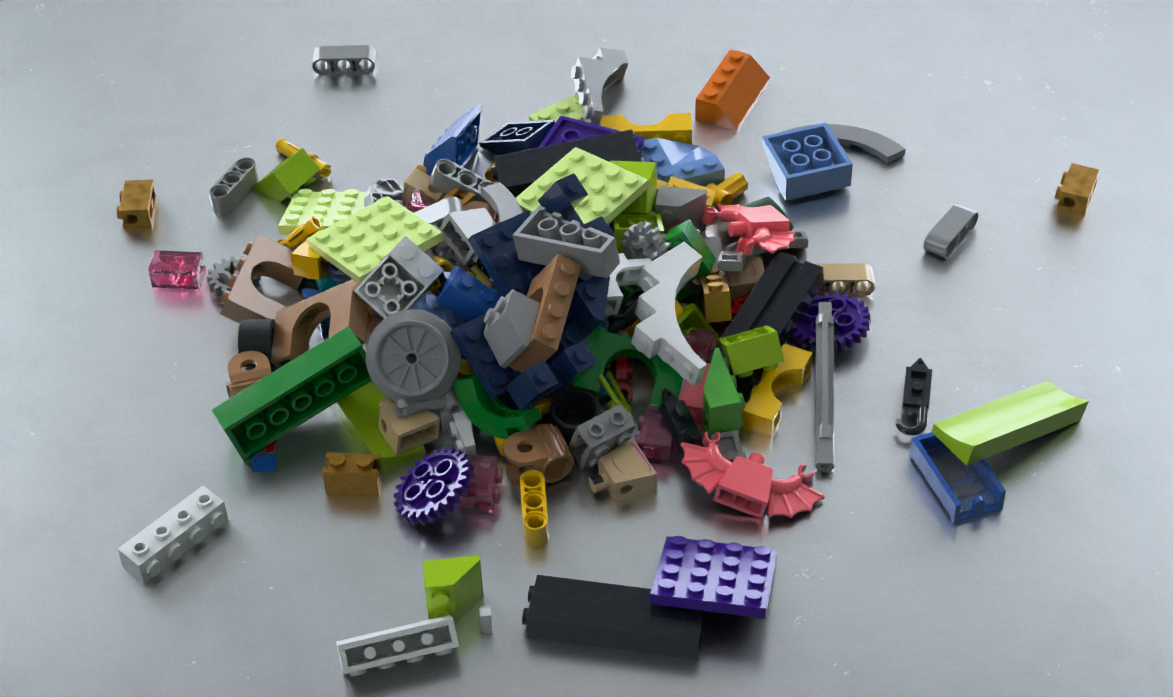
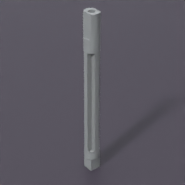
M819 302L818 316L816 317L815 467L817 470L834 469V317L832 316V303Z

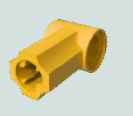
M737 172L718 185L714 183L708 184L706 186L708 189L716 191L711 207L718 210L717 204L731 205L735 197L748 189V182L744 175Z

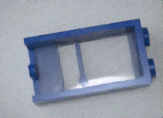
M932 432L911 438L909 457L915 461L951 516L950 520L953 524L1003 509L1006 490L984 459L966 466Z

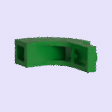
M475 373L467 374L453 381L455 392L463 411L479 429L491 436L507 439L514 433L531 429L534 422L542 419L540 408L514 410L505 406L498 397L492 400Z

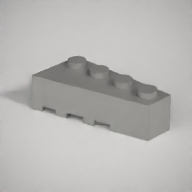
M540 205L513 234L518 258L522 261L547 266L560 253L581 264L580 273L608 278L620 264L615 237L592 227L585 229L581 227L580 222L575 220L571 222L566 221L561 214L556 212L550 214L546 211L545 207Z

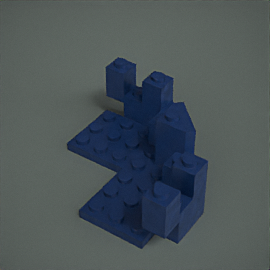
M575 173L555 181L538 199L539 204L545 207L546 211L550 214L553 212L559 213L566 221L571 222L575 220L580 222L581 227L585 229L592 227L615 237L602 216L585 224L580 219L574 208L588 193ZM529 210L473 234L468 239L503 297L512 289L527 296L531 281L546 267V265L522 261L518 258L513 234L531 215ZM579 273L558 350L546 361L544 360L524 370L522 373L508 366L506 368L500 367L483 334L487 324L484 322L486 313L454 328L450 332L492 400L509 392L519 410L533 409L552 399L557 393L569 388L597 364L596 359L587 347L589 334L604 321L610 277L604 278Z

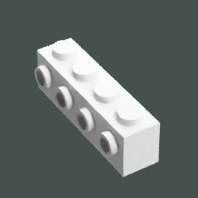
M201 486L118 548L122 567L142 583H146L228 520L225 502L205 486Z
M450 615L336 642L342 671L344 674L349 673L350 676L367 673L366 669L377 666L379 670L396 666L395 662L407 660V663L424 659L426 654L435 653V656L445 655L453 652L452 648L459 647L454 620Z

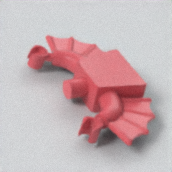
M717 204L719 211L708 207L704 210L702 222L713 225L716 218H720L723 222H729V236L741 237L736 252H743L744 255L750 256L752 248H763L773 254L777 250L788 249L789 244L796 242V239L793 238L795 232L789 231L790 220L771 205L751 208L743 207L739 204Z
M708 431L705 432L702 438V443L705 447L681 443L685 453L681 463L689 469L691 480L702 485L708 494H711L717 487L713 499L715 502L762 519L768 503L769 517L784 515L792 518L801 511L811 512L814 503L825 498L823 494L804 485L812 482L814 471L809 475L802 474L806 470L805 464H801L798 467L797 475L794 474L787 479L772 478V468L764 465L765 458L759 453L750 454L749 459L738 456L733 462L723 457L717 445L721 438L720 433L717 431L714 435L715 440L709 439Z

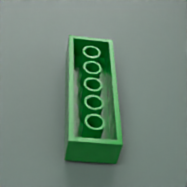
M349 326L213 408L212 412L244 460L372 381L367 370L366 352Z

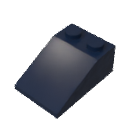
M555 120L508 122L479 142L481 148L497 156L538 148L554 126Z

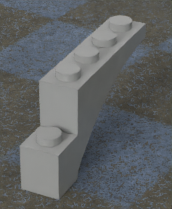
M600 47L597 56H594L593 59L578 57L576 66L572 67L571 77L575 81V91L578 92L579 104L583 108V118L586 119V122L599 125L603 114L601 95L615 82L623 81L629 64L624 50Z

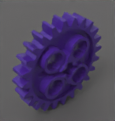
M836 291L833 296L825 292V295L821 297L817 293L815 299H813L790 335L791 338H794L795 344L801 343L802 349L810 346V352L815 351L816 317L818 316L819 302L832 303L835 334L834 350L838 348L841 352H844L845 346L852 349L853 342L860 344L861 337H867V331H870L871 324L868 307H864L863 301L857 302L856 296L849 299L848 293L841 297Z
M443 447L439 453L433 450L430 457L424 454L423 461H414L415 467L413 469H406L409 474L400 477L403 483L395 487L399 492L393 495L396 499L393 504L397 508L396 511L408 523L412 522L414 525H417L420 522L422 525H425L428 519L435 523L437 516L443 519L447 510L450 512L454 511L453 505L455 503H462L460 500L461 496L469 494L465 489L473 486L470 479L475 477L472 472L475 468L471 464V460L460 449L456 451L451 447L447 451Z

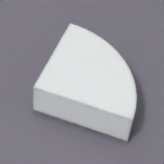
M490 605L480 606L482 634H492Z

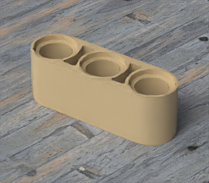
M816 264L823 267L824 284L818 291L821 297L825 295V292L833 296L836 291L839 293V296H843L845 293H848V296H868L875 289L873 269L868 264Z

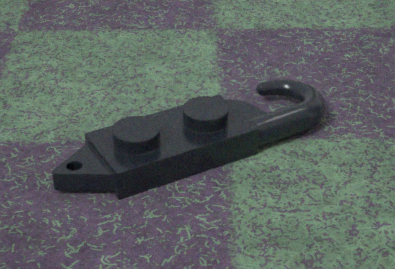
M641 287L634 290L620 305L617 315H611L607 319L609 322L607 328L609 333H614L622 326L628 327L637 320L635 310L638 298L645 293Z
M919 358L911 367L906 366L902 410L906 415L917 418V424L914 427H905L901 424L900 419H896L897 429L906 435L915 436L921 434L927 427L932 369H928L922 358Z
M665 388L662 391V404L659 410L680 453L685 454L681 447L683 442L705 447L702 443V436L685 401L679 400L670 390Z

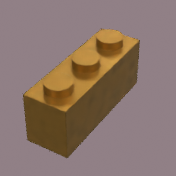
M712 268L709 273L699 277L700 298L706 323L732 321L730 291L724 271Z

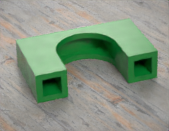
M602 327L594 329L589 334L587 347L596 359L597 364L573 384V388L585 389L598 398L601 386L598 375H603L605 369L612 361L627 356L642 360L653 373L654 388L648 412L662 415L659 407L662 404V391L665 388L670 390L679 399L683 378L669 364L665 363L658 355L649 359L642 352L638 351L631 344L633 336L630 334L619 333L617 335L609 333L607 329Z

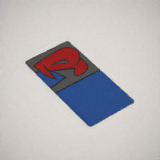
M276 440L253 454V473L276 471Z

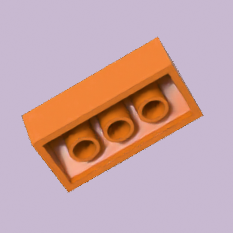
M730 49L696 97L695 120L737 131L770 82V77L750 54Z

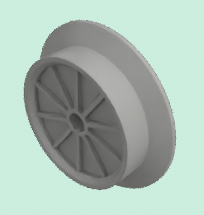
M404 310L385 318L372 332L366 348V365L372 382L379 391L394 401L402 398L422 401L442 396L453 385L461 365V350L450 334L452 328L437 315L423 310ZM410 353H414L417 356L416 362L409 360Z

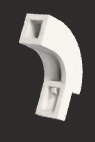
M624 253L618 254L620 264L609 276L605 316L618 314L624 296L619 286L638 284L642 267L652 262L650 258L627 260Z

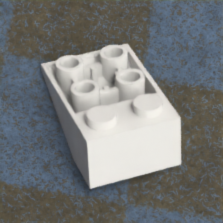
M405 235L354 292L385 319L394 313L408 310L440 276L443 269Z

